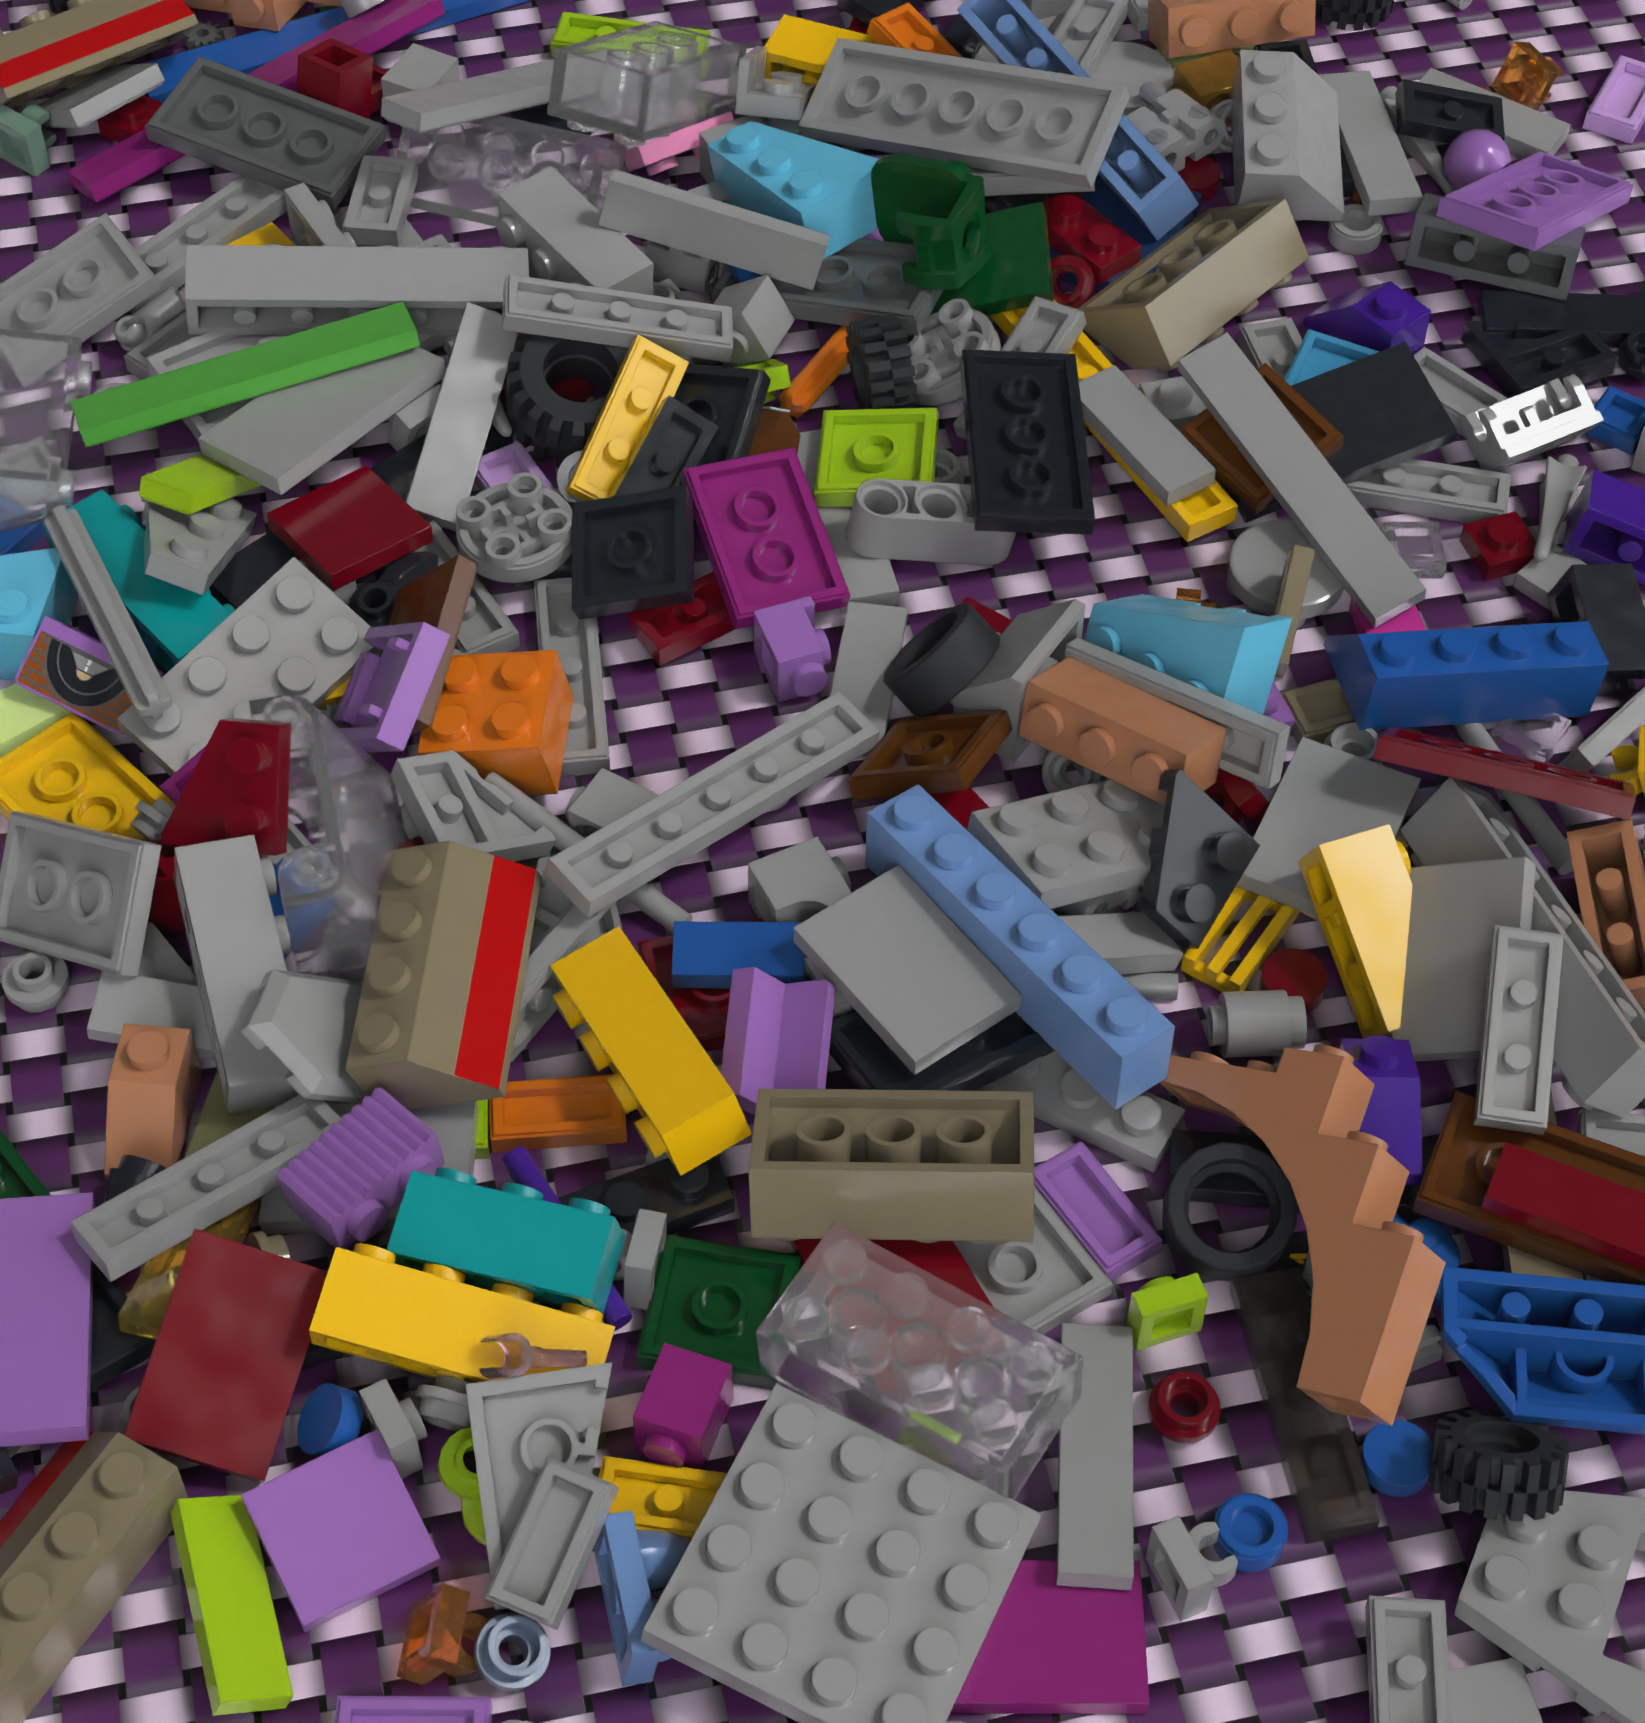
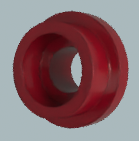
M1061 255L1051 260L1054 300L1059 304L1074 309L1079 308L1091 298L1095 289V275L1091 266L1084 259L1075 255ZM1074 273L1077 277V287L1071 293H1064L1061 289V280L1064 275Z
M1186 1371L1173 1373L1160 1380L1152 1389L1148 1402V1415L1154 1428L1165 1438L1179 1443H1194L1208 1437L1216 1428L1221 1412L1219 1397L1210 1383L1202 1376ZM1179 1404L1187 1405L1194 1410L1196 1415L1193 1417L1180 1416L1174 1413L1171 1408Z

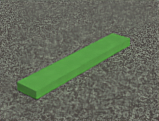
M402 301L72 400L71 404L85 447H91L409 351L421 345L417 329Z

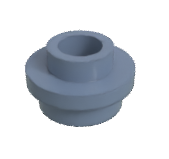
M515 1612L500 1614L488 1621L479 1632L474 1645V1659L482 1677L494 1687L505 1691H519L530 1687L544 1674L550 1661L551 1648L545 1630L537 1621ZM500 1643H515L522 1652L521 1664L509 1665L505 1663L499 1655Z

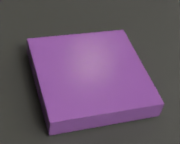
M377 1429L241 1494L245 1509L304 1633L441 1565V1558Z

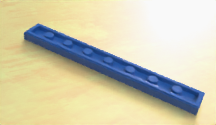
M442 0L446 12L443 16L403 38L532 0ZM338 7L287 22L279 32L262 29L144 63H157L165 79L162 82L163 85L144 94V96L163 103L199 56L248 74L349 19L343 7Z

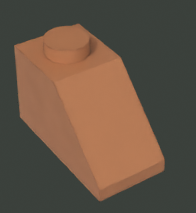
M123 1024L108 1078L104 1165L106 1181L108 1180L109 1169L118 1168L123 1155L145 1158L166 1168L181 1160L203 1074L191 1029Z

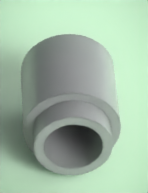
M1285 990L1221 992L1218 1005L1208 1006L1207 1008L1208 1041L1210 1045H1220L1223 1058L1282 1056L1285 1047L1293 1049H1303L1305 1047L1307 1017L1302 996H1288Z

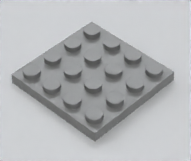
M776 1383L644 1626L640 1641L799 1723H946L1042 1514Z

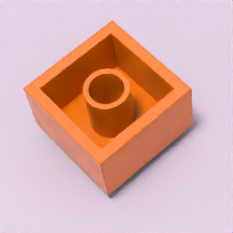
M542 650L452 655L433 723L421 731L417 755L454 750L477 769L478 775L483 780L490 773L496 772L526 795L558 794L574 696L557 651Z

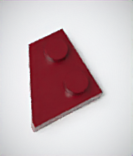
M241 718L219 720L161 833V844L187 846L254 835L259 854L276 856L287 853L291 723Z

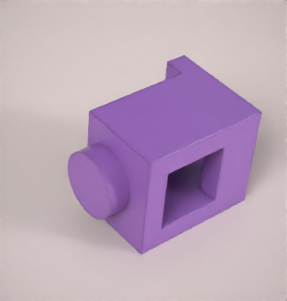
M811 596L754 611V652L778 703L801 696H812L824 690L828 683V675L824 665L831 663V650L823 629H815V604Z

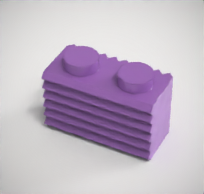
M380 1087L375 1088L371 1096L364 1097L361 1105H355L350 1114H344L340 1123H333L329 1132H322L320 1139L312 1141L309 1149L301 1150L298 1158L291 1159L286 1168H280L276 1177L287 1205L293 1213H297L302 1221H306L311 1229H315L320 1237L325 1238L329 1245L346 1250L357 1240L360 1242L368 1241L381 1231L388 1219V1213L402 1201L411 1171L434 1175L436 1168L442 1167L445 1164V1160L436 1133Z

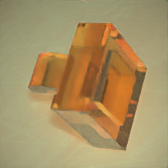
M1515 42L1492 87L1502 97L1538 111L1543 101L1551 97L1552 94L1549 90L1556 77H1562L1564 70L1551 57H1544L1530 42Z
M442 1583L411 1605L396 1677L425 1685L443 1672L455 1678H468L478 1672L474 1656L468 1655L461 1647V1637L465 1636L468 1639L476 1640L479 1632L489 1620L477 1613H466L470 1592Z

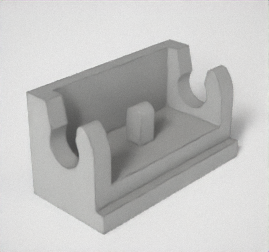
M1575 374L1564 377V388L1559 378L1545 385L1462 416L1458 421L1482 470L1499 471L1574 441L1604 421L1600 411L1595 410L1581 380ZM1567 391L1571 396V401L1568 398Z

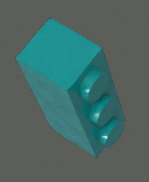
M436 1168L434 1175L411 1171L386 1249L397 1256L396 1264L419 1271L423 1270L425 1263L439 1264L465 1274L464 1283L491 1291L494 1283L510 1284L535 1295L533 1301L557 1307H561L562 1303H575L593 1308L604 1314L626 1238L616 1218L610 1216L611 1210L608 1207L582 1198H571L568 1206L544 1201V1195L541 1192L517 1183H503L501 1191L476 1185L477 1180L473 1176L451 1168Z

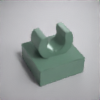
M2 104L0 106V157L34 177L39 176L51 167L47 148L57 138L55 133L41 126L51 118L50 112L36 104H31L20 114Z

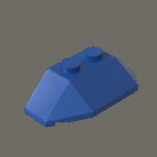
M1444 1267L1441 1276L1442 1337L1510 1421L1645 1435L1644 1285Z

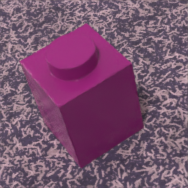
M664 1343L633 1415L635 1450L643 1452L654 1463L704 1470L733 1400L732 1364Z

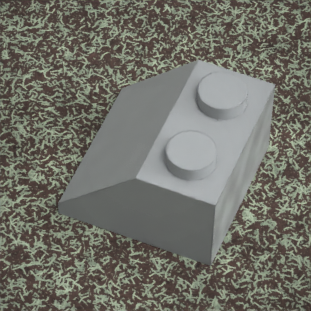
M1073 599L1018 614L1002 634L996 632L1000 636V646L991 661L964 690L949 701L953 705V714L1002 709V711L1007 710L1013 730L996 750L995 753L1015 763L1031 743V741L1018 735L1027 681L1063 661L1065 645L1077 637L1082 639L1086 604Z

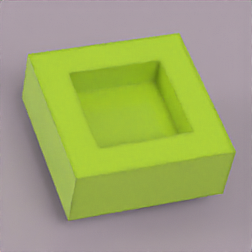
M1198 1273L1178 1279L1170 1276L1159 1277L1147 1282L1138 1291L1131 1294L1126 1327H1133V1345L1136 1351L1201 1331L1209 1296Z

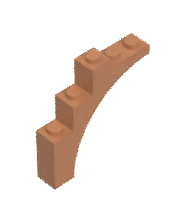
M1322 1044L1315 1045L1313 1051L1285 1047L1278 1067L1256 1060L1248 1061L1246 1067L1229 1065L1225 1060L1201 1051L1192 1052L1190 1058L1170 1055L1167 1078L1161 1081L1160 1084L1185 1105L1228 1117L1254 1132L1265 1142L1291 1183L1307 1229L1313 1274L1310 1334L1297 1388L1329 1411L1393 1426L1446 1262L1423 1244L1424 1235L1421 1232L1404 1224L1393 1222L1410 1171L1387 1152L1389 1146L1385 1141L1373 1135L1359 1132L1375 1084L1353 1065V1056L1336 1047Z

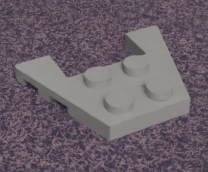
M1565 1490L1563 1505L1559 1506V1511L1554 1515L1545 1512V1518L1534 1520L1527 1514H1524L1523 1521H1510L1507 1514L1498 1513L1497 1520L1487 1518L1454 1613L1460 1620L1533 1672L1542 1667L1576 1691L1575 1702L1593 1715L1600 1718L1605 1712L1619 1723H1645V1671L1603 1655L1635 1551L1645 1552V1498Z

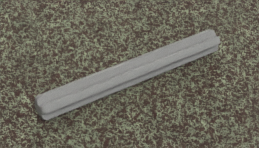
M63 505L52 508L53 514L45 518L44 526L137 715L140 717L150 716L151 720L162 718V712L171 707L172 698L77 510H66Z

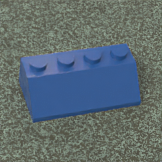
M1588 621L1329 635L1325 637L1323 644L1359 731L1365 729H1387L1391 726L1408 728L1588 716L1609 667V662Z

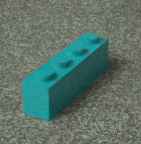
M103 489L66 509L77 510L143 643L159 670L165 673L169 672L235 611L230 604L222 606L211 595L209 588L203 595L145 574L143 541L146 531L130 506L124 504L120 507ZM43 522L42 524L48 542L49 548H55Z

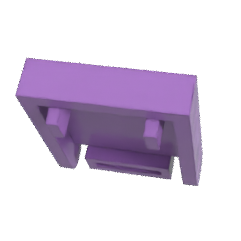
M426 622L368 628L364 641L383 650L381 657L371 652L360 653L333 719L349 728L327 729L322 741L348 753L404 751L451 635Z

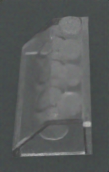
M496 115L420 134L402 127L397 157L417 160L418 179L410 208L496 227L497 220H499L498 193L550 166L557 170L597 210L602 212L613 169L623 171L627 147L605 138Z

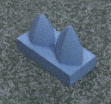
M633 1511L608 1514L594 1546L622 1686L652 1682L658 1662L671 1659L670 1656L640 1640L643 1628L660 1599L651 1598L650 1591L667 1586L691 1541L680 1535L660 1530H636Z

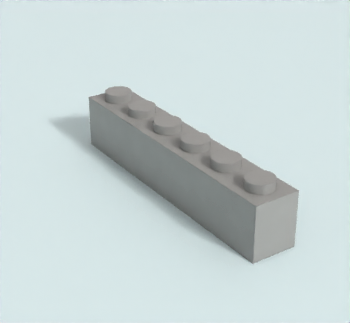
M217 243L186 245L185 306L188 335H201L206 332H228L230 335H292L403 301L418 334L456 336L467 302L502 314L503 287L506 274L529 277L528 248H507L503 246L491 248L449 246L395 247L391 245L378 247L337 245L281 246L278 244L255 246L223 245Z
M1449 777L1400 829L1414 850V853L1411 855L1412 862L1416 867L1526 856L1536 863L1531 930L1564 934L1553 1061H1555L1565 1076V1079L1562 1081L1564 1090L1579 1106L1589 1111L1597 1108L1624 1118L1645 1098L1644 1010L1492 795L1459 779Z

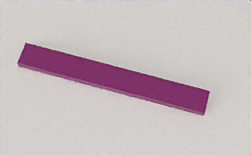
M385 0L248 74L297 92L298 54L333 38L371 55L443 16L446 12L442 0ZM144 129L66 172L73 188L98 203L186 154L149 141Z

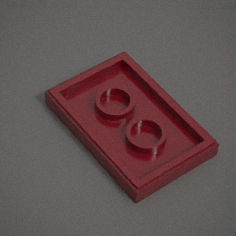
M194 1229L123 1435L147 1449L263 1483L266 1479L311 1340L309 1328L328 1271Z

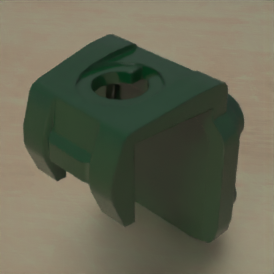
M906 153L885 155L877 160L871 169V184L879 233L887 242L914 245L916 262L904 261L902 264L903 281L927 290L959 289L984 267L991 257L990 240L987 234L983 177L973 175L966 164L957 160L947 162L913 157Z

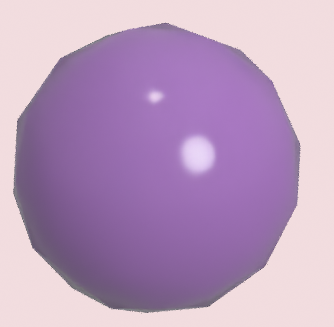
M1472 129L1461 133L1451 142L1445 153L1443 167L1447 181L1454 190H1458L1509 166L1511 157L1508 146L1499 135L1490 130Z

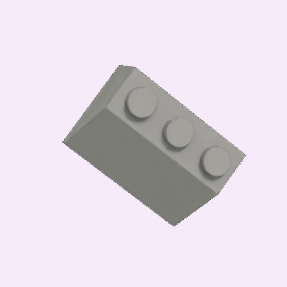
M1240 50L1231 90L1235 205L1286 199L1292 216L1296 220L1342 222L1344 218L1337 91L1294 52Z

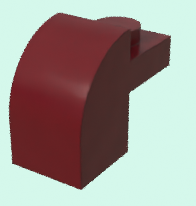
M330 38L298 54L297 93L370 119V113L378 111L382 106L381 78L388 70L373 64V56Z

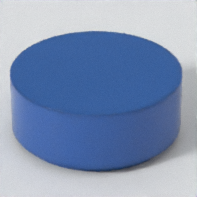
M325 1383L317 1387L306 1400L299 1417L297 1438L300 1448L307 1454L320 1457L357 1439L363 1421V1407L359 1395L353 1390L332 1383Z
M1394 1420L1393 1426L1379 1423L1365 1437L1359 1458L1361 1472L1374 1489L1385 1495L1407 1497L1416 1494L1429 1481L1433 1442L1425 1431L1408 1421Z
M1254 1493L1238 1494L1228 1498L1221 1504L1214 1519V1522H1216L1220 1529L1217 1542L1213 1544L1217 1555L1222 1560L1235 1555L1238 1560L1237 1570L1244 1572H1259L1274 1565L1283 1553L1288 1536V1524L1282 1510L1272 1500Z

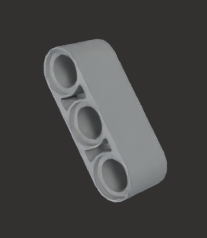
M869 479L861 483L857 488L846 528L845 539L853 551L870 558L994 565L1005 561L1008 557L1016 532L974 531L970 484Z

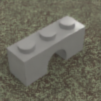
M818 837L748 863V902L758 919L763 918L764 922H803L852 893L851 881L845 865L837 856L830 858ZM808 957L804 958V981L828 980ZM837 989L835 991L833 1020L855 1010Z

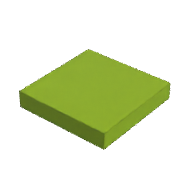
M938 408L824 410L814 490L816 506L852 507L857 488L861 483L869 479L934 482L939 430Z

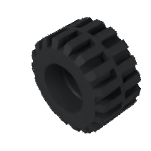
M522 333L515 343V352L510 353L504 409H507L506 416L512 430H517L516 441L522 444L524 448L532 445L534 447L533 457L541 462H544L547 457L555 459V467L557 468L560 467L564 459L570 454L583 450L629 348ZM564 380H581L596 386L605 396L592 402H574L562 398L550 386Z

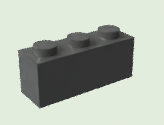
M1424 194L1416 213L1404 265L1564 301L1567 300L1586 228L1580 227L1532 251L1437 217L1438 206L1442 196Z

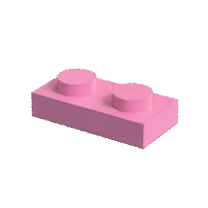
M732 112L724 113L621 152L628 172L646 166L648 175L652 176L678 166L675 155L691 149L695 159L700 158L699 133L734 120Z

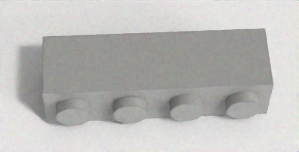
M254 835L175 847L173 879L227 1114L283 1104L299 1095L285 1079L287 1072L290 1070L267 1046L257 1050L240 1031L247 1014L257 1007L261 997L258 994V989L265 974L273 969L287 971L283 955L291 954V942L286 918L284 915H273L269 897L277 896V884L272 860L270 857L260 859Z

